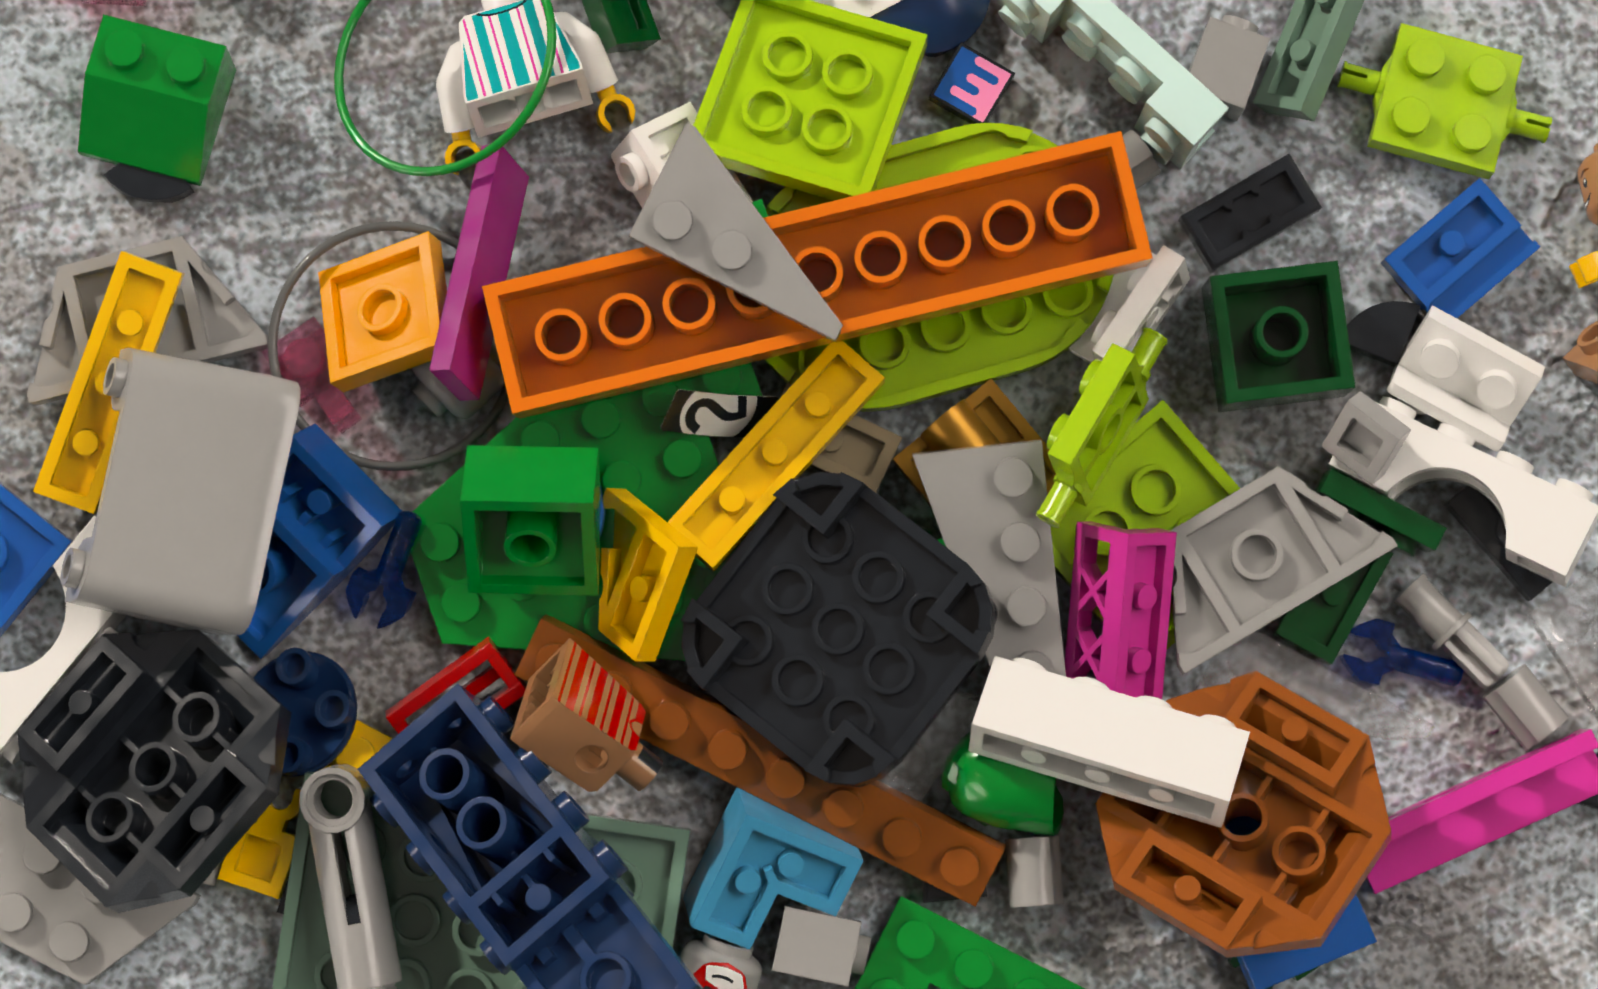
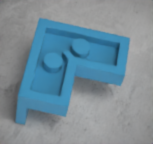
M736 787L684 893L683 900L691 927L750 950L777 894L836 917L864 861L859 848Z

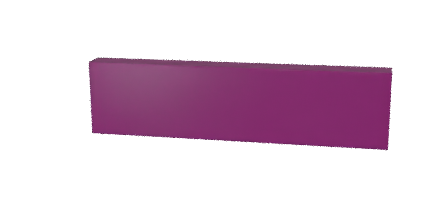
M488 145L481 146V150L487 147ZM504 147L476 164L429 368L436 378L459 401L480 400L494 337L482 286L506 281L529 180L526 172Z

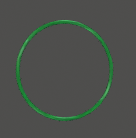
M359 0L348 19L338 46L335 60L334 90L338 111L346 131L362 152L374 162L395 172L412 176H438L457 172L481 162L502 148L516 135L533 114L547 87L556 53V20L551 0H541L546 19L547 45L539 81L524 110L500 137L481 151L465 159L441 166H410L381 155L362 138L350 117L344 94L343 75L347 48L358 20L371 1Z

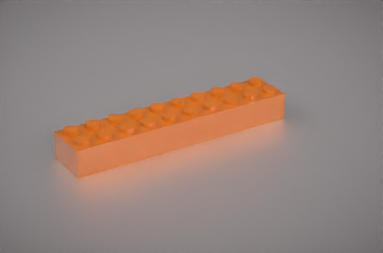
M1122 131L763 218L842 323V331L836 342L1147 267L1153 259ZM646 246L482 286L513 415L520 419L834 343V341Z

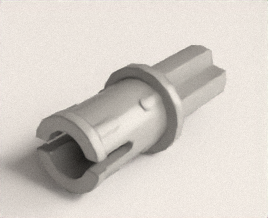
M1423 573L1394 603L1400 606L1435 641L1431 646L1434 651L1441 647L1479 687L1484 689L1490 687L1507 671L1509 667L1508 660L1468 621L1472 615L1469 612L1462 615L1427 580L1428 577Z

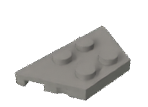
M182 236L123 250L185 273L156 353L211 363L268 348V336ZM121 251L58 266L51 293L53 305L49 317L44 322L39 342L42 350L34 383H29L27 391L28 401L31 405L38 406L68 397Z
M1280 466L1274 468L1170 530L1177 532L1171 600L1176 659L1179 671L1182 675L1398 545L1393 537L1383 531H1376L1349 514L1347 508L1331 498L1321 496L1308 488L1304 481Z
M0 793V942L86 985L93 982L112 968L117 961L155 936L156 932L198 903L201 895L194 892L191 897L117 913L105 907L26 828L24 805Z

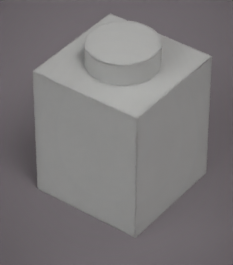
M1224 15L1222 20L1210 17L1203 30L1189 72L1229 107L1223 117L1238 121L1247 104L1270 38L1257 34L1259 28L1254 23L1243 18Z
M785 905L772 971L848 987L851 973L864 975L871 937L859 935L862 923L859 920L840 916L835 917L826 913Z

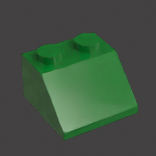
M103 14L85 72L78 141L79 155L116 165L119 163L186 180L190 184L201 186L236 73V68L227 46Z
M467 445L460 507L468 593L598 596L601 505L598 448Z

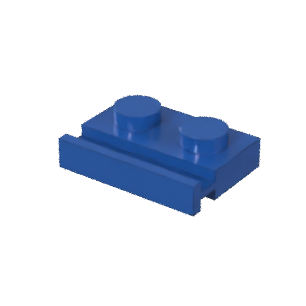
M1479 178L1388 255L1381 264L1417 305H1420L1421 310L1424 309L1428 313L1433 305L1458 318L1537 251L1540 245L1527 236L1520 228L1522 225Z

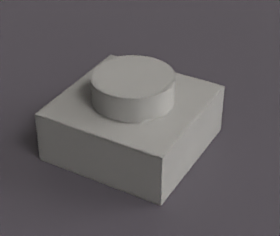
M1359 391L1347 401L1321 446L1373 485L1385 475L1410 434L1411 429L1363 392Z

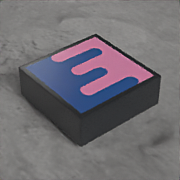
M961 42L929 95V101L970 124L988 123L1013 81L1015 73Z

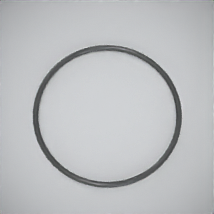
M389 221L357 226L321 243L295 267L276 300L268 334V359L271 375L282 378L277 342L280 320L286 301L301 275L325 252L351 238L380 231H405L418 234L429 231L438 240L457 249L459 239L429 226L410 222ZM504 384L494 407L481 424L462 441L438 454L411 461L389 462L368 459L345 450L343 451L357 466L374 470L409 471L441 463L467 449V445H472L493 425L508 400L506 386ZM298 412L296 425L303 430L310 425Z

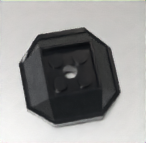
M199 630L161 631L133 635L132 633L103 634L17 732L19 757L24 762L23 800L26 828L105 907L117 913L191 897L279 795L291 712L210 637ZM170 765L167 776L159 783L162 772Z

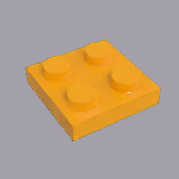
M429 231L318 272L330 384L344 393L431 361L447 287L441 241Z

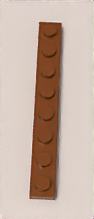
M545 614L540 619L514 674L515 676L528 682V679L571 638L642 704L646 713L640 734L641 739L976 907L1005 850L1006 844L878 780L864 787L828 783L804 771V768L717 699L643 662H635L627 654L599 640L593 639L589 635L548 614Z

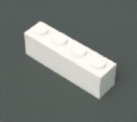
M994 656L972 722L968 751L1222 828L1250 732L1236 728L1231 721L1220 716L1203 715L1199 717L1175 710L1166 701L1153 696H1139L1135 698L1109 690L1104 683L1093 678L1076 677L1071 679L1048 672L1042 665L1029 659L1013 658L1008 660Z

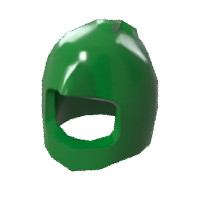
M971 731L962 737L948 755L941 774L942 788L949 792L951 802L962 815L973 818L984 826L991 825L1001 829L1050 836L1057 835L1063 824L1064 808L1063 798L1056 787V778L969 752Z

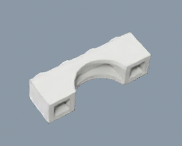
M1383 396L1377 404L1408 426L1411 432L1385 475L1371 485L1335 456H1332L1329 462L1330 469L1392 500H1395L1414 486L1437 480L1455 481L1478 490L1492 502L1503 520L1506 530V559L1566 587L1598 523V505L1591 502L1594 495L1586 488L1562 478H1558L1556 484L1553 485L1532 475L1534 466L1524 459L1505 451H1499L1496 458L1473 447L1475 439L1464 431L1441 423L1437 430L1414 420L1417 415L1416 411L1390 397Z
M96 516L92 517L54 563L53 567L59 579L69 548L78 549L85 538L92 537ZM63 586L64 593L66 596L67 587ZM66 602L64 624L60 635L51 649L43 657L27 667L10 672H0V767L7 760L12 764L20 760L17 732L103 634L118 633L115 629L127 615Z

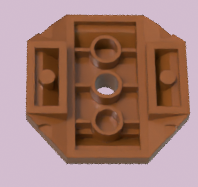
M1258 671L1232 678L1230 683L1198 689L1166 700L1173 709L1199 717L1203 715L1223 717L1231 721L1236 728L1249 731V738L1222 828L1104 792L1101 794L1095 804L1114 889L1226 958L1321 947L1391 841V827L1369 735ZM1242 816L1251 817L1260 824L1255 832L1245 836L1231 833L1227 830L1226 826L1233 819Z

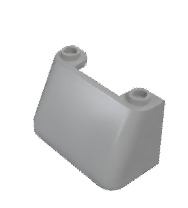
M121 349L119 358L113 357L110 360L103 382L104 395L111 396L112 409L119 411V417L92 537L85 538L78 549L69 548L65 555L60 576L61 585L67 587L64 602L190 630H199L208 634L242 635L251 623L259 596L299 411V383L273 375L140 349Z

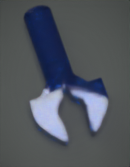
M401 511L398 513L377 568L367 571L358 567L352 573L346 587L347 601L355 619L364 612L369 599V593L375 591L380 585L384 587L383 596L387 604L385 611L380 617L377 629L391 625L401 619L410 610L416 596V592L405 588L401 578L422 525V519L416 513L411 511Z
M1373 619L1353 627L1349 635L1372 640L1377 649L1385 654L1384 657H1378L1371 662H1365L1360 658L1346 654L1339 656L1346 670L1357 682L1372 686H1379L1382 675L1394 670L1455 687L1462 680L1464 672L1454 660L1400 646L1393 636L1395 623L1380 619Z

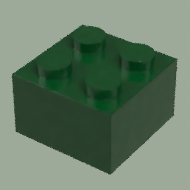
M1338 260L1210 276L1202 286L1218 413L1345 397L1356 388Z

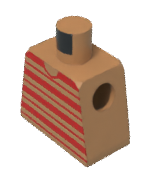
M571 638L528 679L510 739L527 752L532 751L539 760L586 791H598L615 773L637 791H641L654 779L663 763L658 756L639 742L646 713L642 704Z

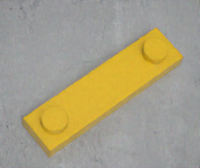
M126 251L120 252L33 492L92 514L98 511L119 417V411L112 409L111 396L104 395L103 382L108 364L113 357L119 358L120 350L125 348L156 353L185 273Z
M844 341L830 343L673 515L668 523L698 546L695 556L714 572L754 528L775 501L776 497L773 494L791 478L796 480L803 474L885 383V377Z

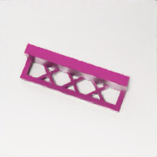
M1092 521L1077 522L1065 654L1066 677L1071 679L1087 677V673L1092 669L1096 679L1104 683L1109 690L1135 698L1139 696H1153L1162 699L1177 532L1161 528L1122 529ZM1098 540L1110 543L1108 570L1104 575H1102L1096 563ZM1096 606H1098L1104 618L1102 635L1098 639L1091 628L1092 611Z
M1592 729L1576 730L1388 815L1391 827V841L1366 878L1372 893L1382 892L1597 795L1598 758L1594 749L1598 748V742Z

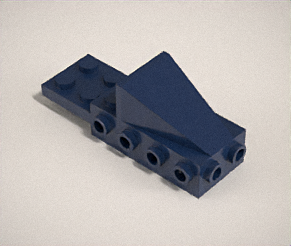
M457 683L357 769L375 792L370 797L372 805L392 827L396 828L399 825L411 840L406 845L408 853L429 876H433L436 873L448 889L442 895L443 899L466 925L473 923L485 939L479 944L481 950L502 974L506 975L511 970L514 971L527 989H704L634 900L633 896L635 895L621 878L628 871V867L605 840L602 839L598 842L582 828L590 819L570 794L564 790L557 796L544 780L552 773L550 767L539 760L532 751L527 752L523 748H519L510 739L511 736L508 731L514 727L515 723L492 696L489 695L484 701H481Z

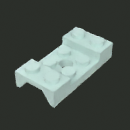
M996 0V3L1002 7L998 11L1000 18L1016 34L1026 38L1031 33L1040 43H1043L1060 26L1065 31L1062 35L1063 41L1077 56L1086 62H1090L1094 57L1112 74L1108 80L1122 97L1132 104H1136L1141 100L1145 105L1134 128L1142 134L1140 137L1152 152L1153 158L1163 165H1166L1170 160L1181 170L1215 133L1213 126L1229 109L1110 0Z

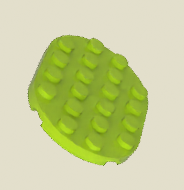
M976 123L954 127L891 145L875 190L1056 147L1057 145L1032 133L1033 130L1010 124ZM786 186L767 205L766 212L769 217L833 200ZM1114 275L842 340L885 377V383L859 411H886L978 386L984 384L989 379L995 381L1020 374L1054 360L1067 351L1091 326L1106 300ZM829 344L768 358L765 361L781 379L792 385Z

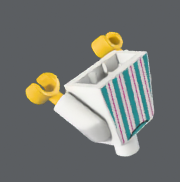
M481 0L484 11L464 16L459 22L460 41L449 47L436 79L444 131L451 133L453 143L448 146L445 152L446 164L456 162V155L461 148L470 147L475 153L481 150V145L472 141L470 129L475 128L478 138L507 130L524 110L533 95L543 69L547 45L546 19L541 0ZM555 12L557 40L553 69L540 102L525 124L591 105L593 100L590 93L595 92L601 102L596 111V120L603 131L612 133L610 123L604 114L605 107L612 103L620 104L624 107L630 124H632L635 118L634 104L628 97L617 94L614 84L618 79L598 34L568 12ZM459 171L453 172V174L459 175Z

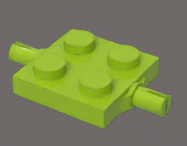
M1404 23L1399 25L1390 58L1380 71L1344 61L1337 82L1338 88L1342 87L1373 96L1374 120L1367 147L1488 180L1495 172L1501 143L1509 133L1545 143L1551 129L1549 127L1552 125V117L1550 116L1546 117L1516 109L1515 87L1523 59L1522 55Z
M1144 328L1142 330L1143 333L1131 352L1112 343L1103 360L1094 359L1086 369L1079 386L1081 397L1070 416L1065 413L1062 414L1053 425L1047 440V449H1049L1047 454L1056 474L1053 478L1054 485L1040 509L1035 513L1040 520L1048 525L1060 528L1064 517L1074 501L1087 507L1149 400L1146 382L1151 376L1150 370L1162 349L1168 343L1167 338L1151 328Z

